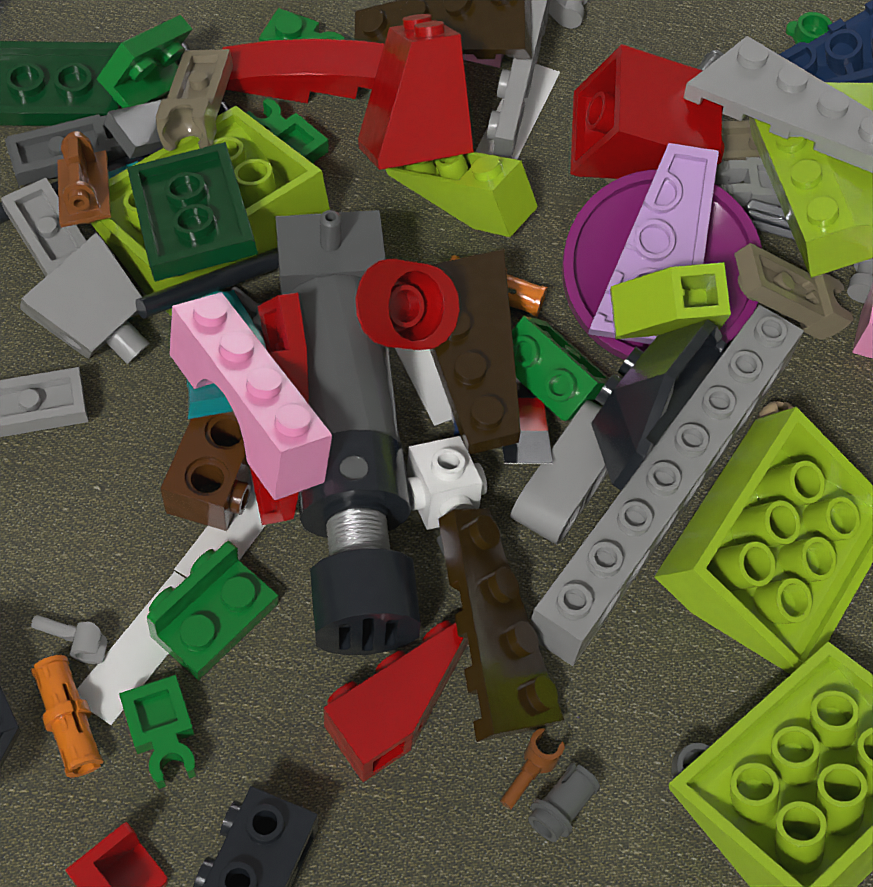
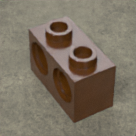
M234 411L192 418L160 488L167 514L227 531L234 513L242 515L251 491V484L247 483L251 470L246 460L244 441ZM225 440L239 442L231 447H221L218 445ZM208 484L220 486L218 490L212 493H201L198 491L202 486Z

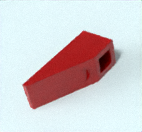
M449 620L441 622L424 636L423 644L407 654L403 650L391 654L377 666L375 675L359 685L356 681L346 683L328 698V705L323 707L324 727L362 782H365L411 751L469 643L468 638L458 636L456 622L454 624Z

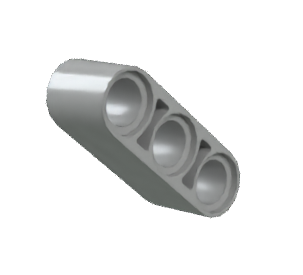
M590 400L583 404L551 449L553 464H541L520 493L510 515L515 521L556 545L566 536L608 474L591 425L601 406Z

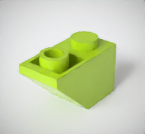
M724 262L669 267L610 287L615 339L658 336L707 319L717 325L720 330L731 315Z

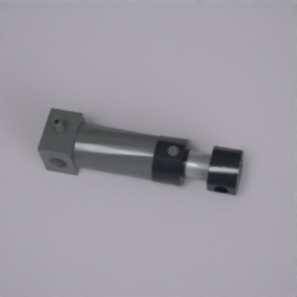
M327 210L322 214L275 216L281 295L297 292L299 294L307 347L309 405L332 434L325 482L302 490L298 495L300 521L303 527L317 536L326 537L329 545L330 556L323 558L310 568L316 647L329 653L341 655H371L388 652L404 647L419 638L421 620L413 559L402 552L390 550L388 531L394 530L404 523L411 513L405 455L399 436L389 347L374 343L363 332L356 312V294L359 281L371 265L385 259L380 210L339 213L334 210Z

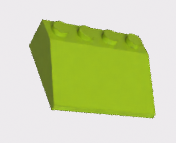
M825 82L873 111V83ZM749 116L752 138L810 277L819 276L873 258V173L814 150V142L806 138L789 137L785 139L769 132L770 124Z
M237 106L217 116L215 121L217 131L212 145L226 142L258 254L277 248L275 216L322 214L324 211L330 210L321 169ZM195 136L182 138L174 150L167 151L162 148L134 165L200 149L198 144L200 139ZM127 169L109 179L111 218L96 220L91 223L147 295L250 258H242L234 262L223 263L155 282L149 267ZM172 308L166 310V312L170 316H172Z
M797 407L756 419L654 578L692 614L791 675L829 641L873 563V485Z
M829 641L669 783V790L750 887H857L873 872V674Z

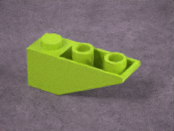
M473 152L385 169L390 177L475 230L511 237L538 208L521 160Z

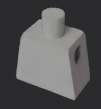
M97 233L93 234L21 298L20 309L26 315L88 359L107 343L126 364H129L150 344L130 323L138 314L135 301L142 296Z

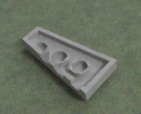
M531 0L532 59H516L513 54H507L508 57H513L514 59L511 71L502 69L497 97L504 99L501 112L492 110L486 137L487 139L494 140L493 155L512 159L525 108V102L523 101L529 95L534 66L537 64L540 53L542 35L545 34L550 0Z
M749 36L742 39L686 84L684 99L699 105L703 99L724 106L722 112L724 115L742 121L744 116L747 115L771 125L769 132L785 139L789 137L806 138L814 142V150L873 173V111Z

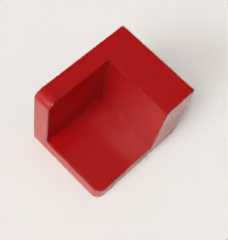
M128 822L120 825L65 869L76 887H166L168 885L167 876L142 846L135 831Z

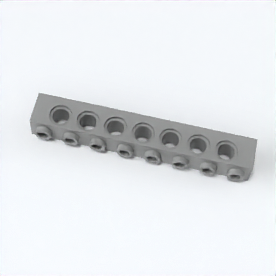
M761 305L757 307L535 607L530 625L534 628L540 645L571 666H574L788 365L804 330Z

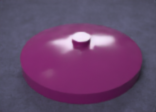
M657 170L636 172L609 183L587 201L577 214L570 228L562 257V282L569 307L587 334ZM714 184L703 264L723 262L725 264L731 315L719 331L723 336L721 339L728 345L749 320L758 304L757 301L748 299L739 287L738 275L740 274L734 253L749 243L761 249L762 246L758 233L745 210L731 195ZM588 334L602 348L623 360L627 359L635 347L645 352L650 345Z

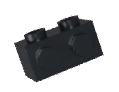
M250 786L243 803L234 800L229 807L220 830V835L225 836L226 839L216 859L208 856L204 860L193 887H294L319 831L318 814Z

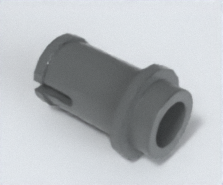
M571 763L543 800L536 799L531 804L532 814L528 817L530 825L538 834L551 842H556L560 836H569L572 832L571 822L590 798L599 791L600 784L598 780L581 765L576 766L575 763Z

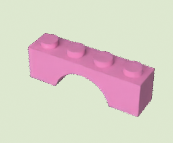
M220 292L172 306L170 356L194 389L214 383L223 392L239 423L247 463L272 498L278 500L324 483L332 434L224 294Z

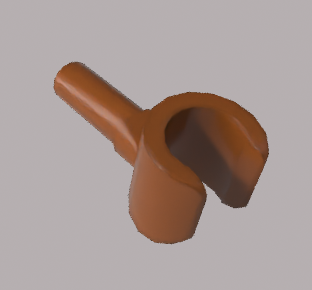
M545 728L538 729L533 733L524 752L525 763L521 768V772L500 799V802L510 810H512L532 780L536 779L539 773L551 772L556 767L565 749L563 741L553 754H544L537 748L546 730Z

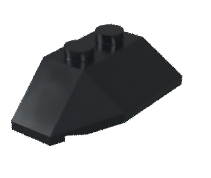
M707 319L658 335L645 352L635 347L618 370V373L623 378L614 373L595 398L603 406L591 422L611 483L620 491H622L728 348L727 343L721 339L723 336L717 325Z

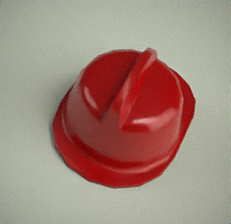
M399 259L379 260L366 270L359 281L356 294L357 318L363 332L374 343L385 347L411 350L434 349L447 341L456 328L460 312L459 297L453 281L437 267Z

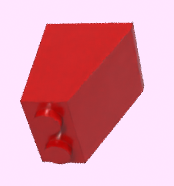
M430 14L404 17L402 19L403 25L389 27L358 137L359 149L379 170L474 152L461 34L444 25L443 21L432 20Z
M621 44L574 90L570 174L578 177L619 179L640 171L657 170L668 143L719 151L717 165L722 162L725 149L722 140V112L724 106L703 99L700 105L684 99L686 84L703 70Z

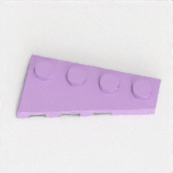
M668 143L588 334L615 338L610 296L611 286L669 267L704 263L719 151ZM657 336L625 338L621 340L651 344Z

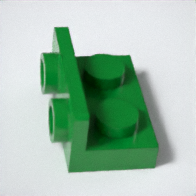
M179 15L122 42L97 77L98 82L122 108L155 102L169 94L178 69L175 61L184 53L185 48L182 46V43L193 28Z
M523 316L512 330L516 378L561 420L570 421L588 399L596 400L595 398L610 379L546 321Z
M229 540L217 551L209 549L204 552L193 564L190 570L191 575L176 588L170 586L159 593L151 603L147 615L150 637L198 681L278 605V594L238 560V548Z

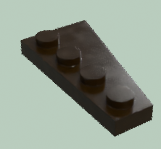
M396 0L355 11L354 40L385 44L389 27L403 25L402 19L407 16L430 14L432 20L443 21L444 25L461 34L463 54H474L477 59H495L496 54H513L516 59H532L531 0Z
M504 249L433 264L432 266L441 269L453 281L459 297L460 312L456 328L447 341L434 349H430L461 439L469 455L519 443L521 428Z
M489 508L454 509L438 518L449 585L460 591L462 602L459 612L455 614L458 636L468 638L472 666L464 669L467 690L470 694H478L482 717L473 721L476 742L546 728L563 721L564 717L558 703L557 689L549 678L538 647V636L530 625L519 594V583L510 569L500 541V530L493 520Z

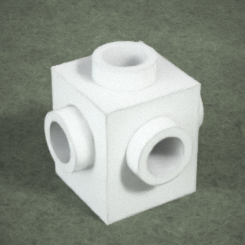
M460 436L409 446L407 480L411 510L419 511L427 530L440 527L438 518L454 509H479L481 495L486 494L487 491L485 473L479 463H473Z

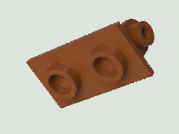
M78 131L70 132L61 142V151L64 159L57 160L59 224L61 228L77 224H89L96 220L111 218L106 150L94 152L89 138Z

